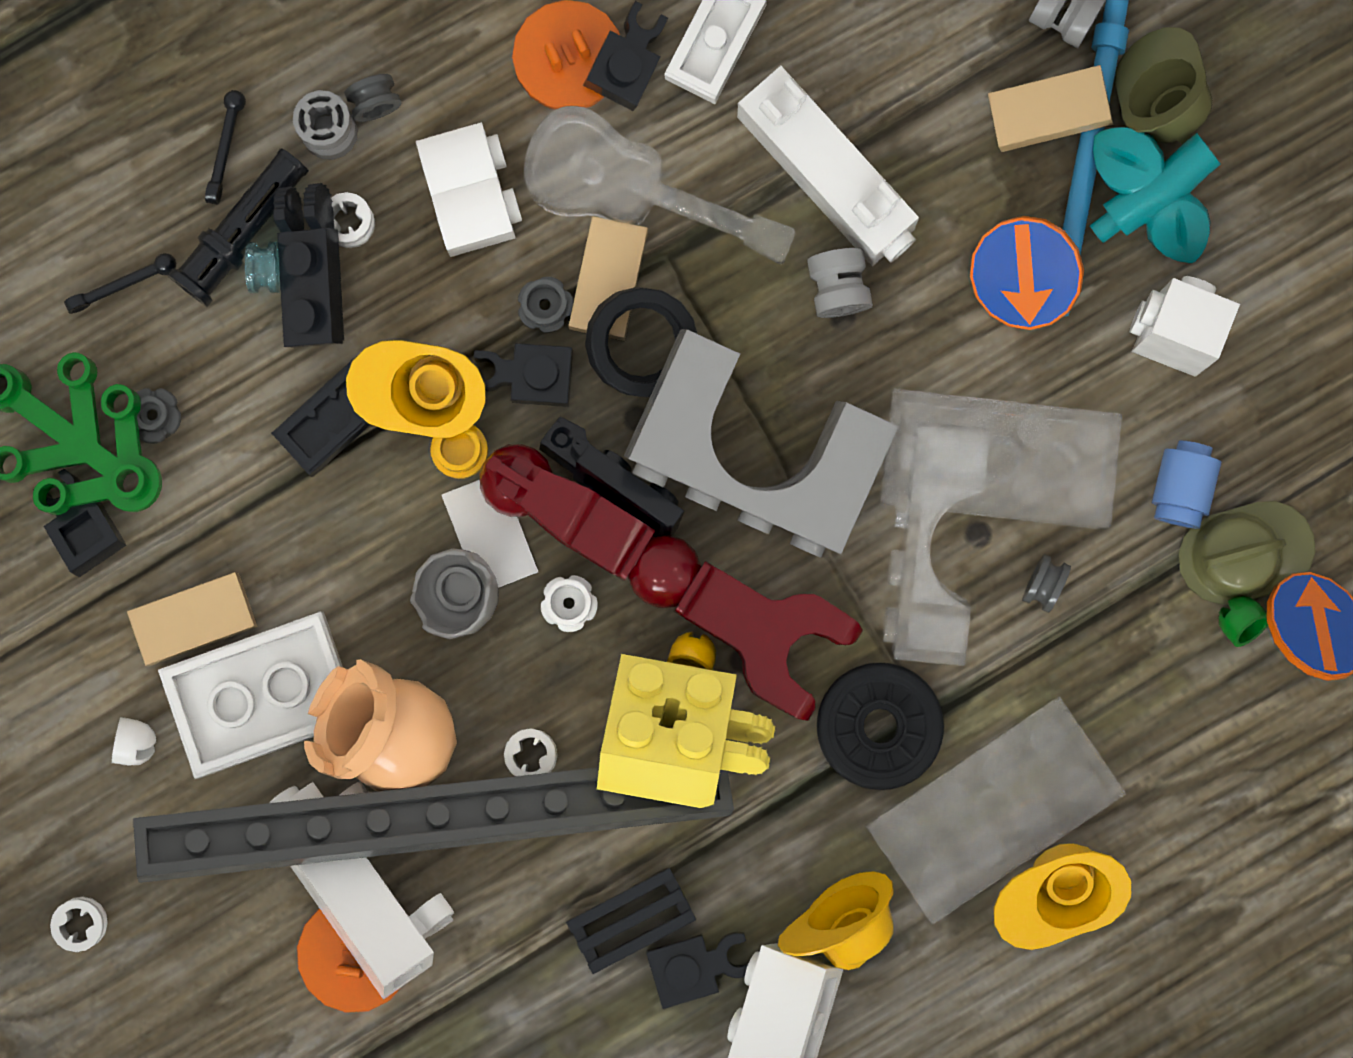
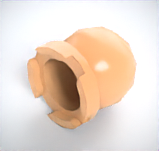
M360 659L356 660V665L349 669L340 666L336 667L319 686L308 711V714L317 717L314 728V742L304 741V749L309 764L318 772L337 779H353L356 777L375 791L423 787L431 784L447 770L457 744L452 714L443 698L418 681L392 679L391 675L381 667Z

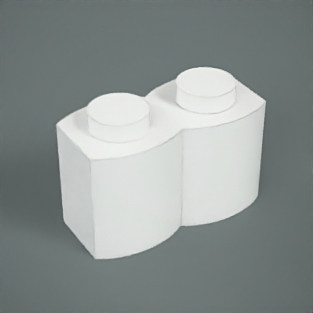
M480 122L416 141L440 230L450 257L516 238L512 224L521 222L522 217L513 188L502 191L497 170L505 168L507 165L497 134L487 137L483 124Z

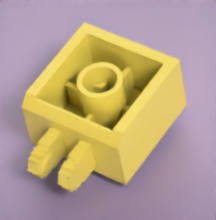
M621 654L600 752L597 789L697 808L714 805L720 770L757 775L769 769L770 757H768L767 750H763L762 747H756L755 745L749 746L745 743L725 739L747 743L753 742L754 744L767 743L771 738H774L775 726H773L772 719H768L767 716L731 709L736 674Z

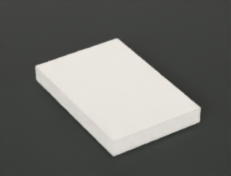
M320 611L158 670L195 779L314 737L317 717L308 714L310 705L319 686L331 671L338 666L343 667L324 612Z

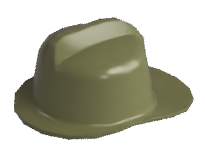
M1164 27L1146 34L1133 43L1123 55L1116 71V90L1122 118L1127 128H1131L1137 133L1146 132L1153 136L1155 141L1160 143H1173L1175 141L1181 144L1185 143L1193 136L1192 133L1207 120L1211 113L1212 95L1206 81L1207 77L1198 43L1190 32L1180 27Z
M1266 501L1212 514L1202 519L1200 529L1191 528L1183 537L1178 557L1180 573L1188 588L1204 600L1216 604H1228V600L1236 596L1243 595L1255 599L1269 595L1274 586L1291 574L1308 572L1316 551L1314 533L1306 518L1292 506L1277 501Z

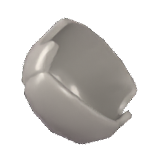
M451 548L432 554L416 571L412 590L413 594L410 598L411 604L423 622L422 628L427 633L446 639H454L478 632L493 617L499 602V588L494 573L483 558L477 553L468 550Z

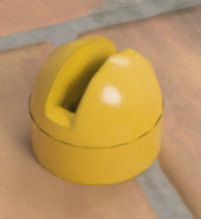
M686 632L678 636L673 643L667 662L713 670L716 661V649L707 635L702 634L700 639L693 637V632Z

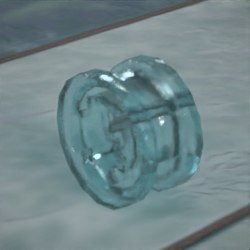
M257 242L247 243L245 251V279L249 293H258L261 287L269 288L271 293L280 292L278 242H270L266 248H260Z

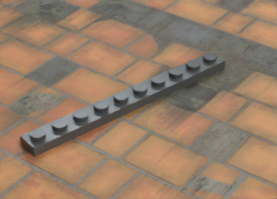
M599 767L139 817L133 818L137 879L139 883L725 817L731 816L734 806L728 771L720 770L714 805L697 808L598 790Z

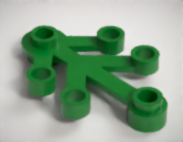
M77 352L69 353L62 357L57 366L59 379L62 383L69 386L73 424L31 394L32 385L24 372L13 366L0 364V378L6 377L7 388L0 394V411L4 413H19L59 443L21 451L11 446L0 447V479L9 483H17L29 474L88 464L103 477L69 485L54 478L43 479L35 486L33 491L35 506L48 514L61 515L73 506L110 500L115 507L123 511H143L149 508L159 497L162 489V476L157 465L152 460L142 456L137 415L141 408L140 397L134 390L121 384L108 387L102 394V410L107 416L114 419L116 456L103 447L100 441L93 384L98 373L96 364L90 358ZM79 362H83L85 367L84 374L78 380L73 381L70 376L72 367ZM127 394V407L123 411L116 413L114 410L115 399L119 395ZM15 455L17 460L15 469L11 473L5 474L3 470L5 459ZM136 472L138 475V485L134 490L126 492L123 486L124 480L127 475ZM58 487L60 499L55 505L49 507L46 502L47 493L52 488Z

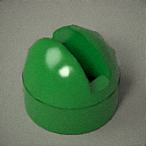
M1241 595L1229 599L1228 605L1230 609L1222 607L1218 612V624L1224 635L1235 647H1241L1250 643L1268 626L1267 611L1260 603L1247 596Z

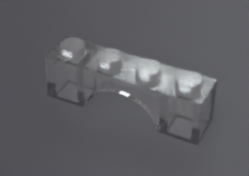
M915 421L914 435H903L900 469L910 470L908 493H897L894 527L904 528L902 551H891L888 577L889 585H898L896 608H885L883 623V642L892 643V652L896 660L965 666L971 607L966 598L948 589L935 575L930 561V544L938 521L951 506L966 497L984 492L990 432L984 427Z

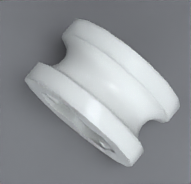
M348 192L339 193L331 197L334 218L340 210L347 214V207L356 208L355 214L362 222L356 231L349 227V234L340 233V225L334 219V229H338L339 246L354 248L366 243L372 236L375 228L374 214L366 201L357 194Z
M536 729L520 730L512 735L506 743L504 751L505 764L515 776L550 773L556 766L558 757L557 747L553 739L544 731ZM526 738H535L533 744L539 745L542 742L547 750V755L539 759L541 768L534 772L527 771L528 764H524L522 768L519 767L515 758L516 754L523 751L521 741Z
M84 896L72 898L59 906L52 915L50 924L52 937L65 950L72 952L85 951L97 944L105 935L108 925L107 914L102 905L92 898ZM71 909H81L80 916H84L87 913L91 915L94 925L86 930L87 939H77L78 932L69 935L65 923L73 919Z

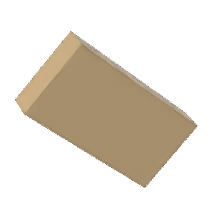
M1100 65L988 93L998 147L1001 152L1114 125L1103 71Z
M592 216L570 316L569 330L587 333L588 322L599 304L615 292L637 286L648 235L647 227ZM631 310L626 311L616 319L610 329L609 338L625 341Z
M236 572L127 611L145 666L155 665L258 627L239 573Z

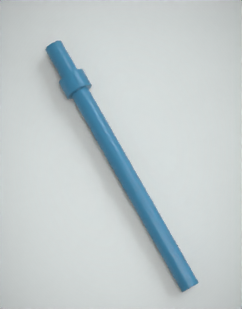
M1106 0L1102 23L1095 25L1091 48L1096 51L1094 66L1100 65L1102 68L1109 104L1118 56L1125 54L1129 29L1124 26L1129 0ZM1105 127L1080 133L1062 227L1078 247L1080 255L1097 172L1093 154L1094 136L1100 131L1105 130ZM1070 311L1063 317L1069 316Z

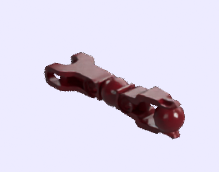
M507 444L494 450L484 461L479 474L480 490L486 503L496 512L509 517H525L528 515L567 548L575 551L622 581H625L628 577L634 593L645 603L657 608L676 607L673 612L730 646L738 653L742 661V674L751 693L796 719L809 721L815 711L816 703L812 694L802 689L789 675L786 660L790 647L801 636L809 634L828 639L837 645L846 646L854 644L863 632L860 624L855 619L816 594H797L783 600H771L706 561L701 566L695 550L685 540L672 535L653 536L655 532L653 528L601 497L598 493L553 474L547 459L535 448L524 444Z

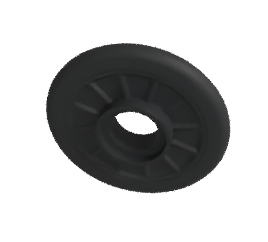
M891 663L864 664L844 673L830 686L824 695L817 716L818 741L830 766L847 781L872 790L899 788L919 778L936 759L944 735L942 709L931 687L913 671ZM873 710H887L896 719V733L886 743L873 742L865 734L864 721Z

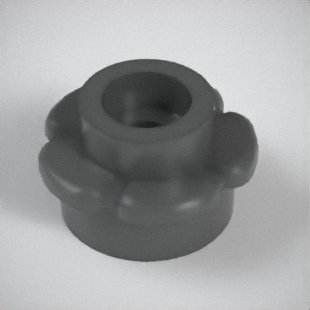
M542 277L528 282L522 287L518 295V301L521 303L518 314L521 321L528 328L535 329L537 327L544 333L559 330L564 325V319L569 317L572 312L573 298L571 293L565 291L563 283L553 277ZM548 300L551 303L550 308L542 310L540 308L541 301Z
M149 388L137 391L136 393L141 400V408L137 415L140 439L145 443H160L165 438L174 434L180 426L181 412L176 406L178 403L177 399L171 392L162 388H158L156 391H151ZM149 411H157L158 416L155 420H149Z

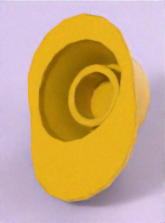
M403 340L380 341L363 349L352 361L346 376L347 397L354 411L367 423L385 430L428 437L451 438L466 432L480 418L486 403L485 383L479 369L465 355L440 346Z
M1074 843L1058 844L1045 850L1035 860L1033 867L1013 877L1000 891L994 906V925L1001 938L1016 948L1034 950L1057 944L1082 933L1109 925L1125 911L1131 898V879L1124 866L1110 855L1095 852L1088 847Z
M874 871L857 873L841 879L827 888L807 911L783 931L778 939V948L784 954L792 956H807L822 952L834 967L843 970L859 968L868 959L878 954L889 943L893 935V918L889 907V902L893 896V882L886 874Z

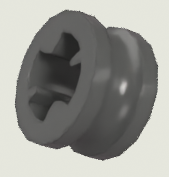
M378 74L369 76L353 83L345 90L344 93L347 101L355 104V108L352 110L355 121L367 122L376 120L394 112L401 106L402 103L399 95L390 91L394 86L391 75Z
M1043 554L1028 582L1022 601L1029 604L1031 601L1037 600L1042 604V610L1049 613L1063 590L1071 566L1063 563L1062 566H1055L1051 562V557Z

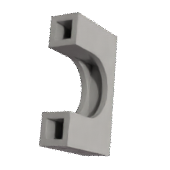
M680 329L624 454V457L636 462L632 473L661 487L665 486L668 477L689 486L685 495L686 498L717 511L721 501L739 508L742 511L738 521L766 534L770 533L773 524L794 533L789 544L820 558L825 548L841 554L899 426L847 402L836 401L809 461L795 476L783 483L768 487H752L741 484L732 478L721 466L715 455L711 440L713 415L740 353L690 330Z

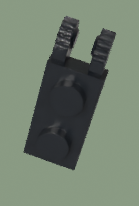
M323 183L309 184L308 188H305V193H303V201L305 203L303 210L302 198H300L299 192L293 186L278 188V191H275V196H273L275 207L273 209L274 222L281 232L277 233L284 347L297 348L343 344L344 341L338 229H334L332 194L329 192L330 189L323 185ZM304 218L311 230H304Z

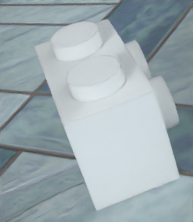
M1184 276L1181 281L1173 278L1160 292L1152 290L1147 301L1142 300L1129 330V333L1138 336L1132 352L1196 377L1219 359L1240 304L1216 295V287L1199 278Z
M778 943L762 945L760 952L757 951L753 954L746 969L745 984L749 986L743 1008L740 1007L735 1012L729 1025L728 1041L732 1042L728 1058H817L843 969L834 967L829 960L816 955L792 956L784 954L778 948Z

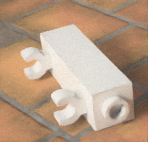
M782 66L778 67L738 102L737 118L855 248L863 249L864 258L872 267L884 256L890 263L893 262L915 242L916 239L911 232L915 230L919 219L916 213Z
M359 781L347 788L339 796L368 793L362 782ZM312 782L301 790L296 786L290 787L278 794L270 803L322 798L323 795ZM367 857L290 866L383 1000L432 966L434 952L425 941V938L437 933L453 921L451 915L454 914L453 909L441 893L428 900L413 914L408 916Z

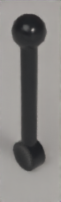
M231 90L224 96V106L227 111L212 178L206 188V203L218 205L221 201L222 181L237 114L246 104L245 96L237 90Z
M160 254L151 265L88 293L74 295L64 301L69 314L80 312L88 308L91 303L158 273L167 275L172 268L176 269V259L171 254Z

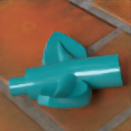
M1117 127L1109 128L1096 134L1093 144L1096 168L1103 182L1111 190L1118 193L1103 204L1107 212L1090 225L1096 236L1102 243H1105L1120 230L1128 236L1146 224L1148 240L1163 255L1179 262L1194 263L1199 259L1207 245L1211 220L1208 209L1190 192L1221 165L1198 133H1195L1164 162L1163 151L1153 136L1146 132L1137 133L1131 128Z

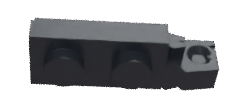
M561 416L557 419L541 440L540 451L573 473V480L593 490L601 497L655 530L653 536L673 535L679 527L684 510L677 506L679 502L669 490L654 483L647 485L631 473L630 465L621 456L610 450H604L602 453L589 444L584 428Z

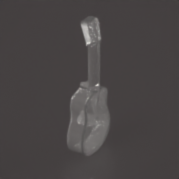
M565 106L552 111L538 126L527 149L524 162V179L531 198L541 208L556 215L569 217L599 216L620 223L640 225L655 204L744 239L743 245L779 265L785 263L795 238L796 232L792 227L754 214L753 218L747 217L661 183L662 162L658 152L651 146L623 138L603 117L585 107Z

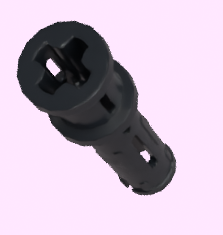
M280 148L275 158L251 187L246 190L215 230L209 228L206 232L202 231L198 236L200 242L198 247L179 269L172 268L167 276L190 296L208 307L213 301L211 293L231 269L238 270L243 265L242 260L245 257L241 252L273 215V209L275 208L273 196H275V191L282 187L293 186L294 188L301 178L307 175L309 170L293 155ZM274 184L273 189H272V190L269 192V194L264 198V200H263V201L260 203V205L255 209V211L250 215V217L245 221V219H246V217L249 215V213L254 209V207L258 204V202L263 198V196L267 193V191H268V190L272 187V185ZM237 229V233H236V234L232 237V239L228 242L227 240L231 237V235H232V234L235 232V230ZM211 260H212V263L207 267V269L203 272V274L198 278V276L202 273V271L206 268V266H207V265L211 262Z

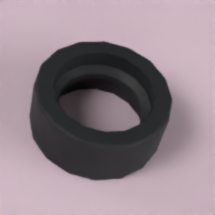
M634 287L615 292L598 305L588 322L585 347L590 365L602 382L623 394L648 398L653 392L662 369L654 374L637 376L630 375L617 366L611 358L608 347L609 332L616 319L626 311L636 308L653 309L666 318L672 326L675 340L680 329H687L696 334L697 330L693 317L681 301L662 290Z

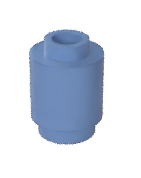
M1179 440L1176 449H1164L1152 499V504L1157 506L1154 519L1177 526L1200 529L1202 517L1209 516L1222 463L1220 460L1211 457L1212 447L1196 442Z

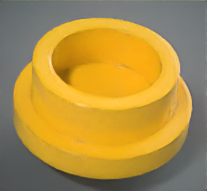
M472 425L466 432L451 438L433 437L430 452L433 463L440 472L451 478L464 479L475 475L482 469L484 461L488 457V444L483 433L476 426Z

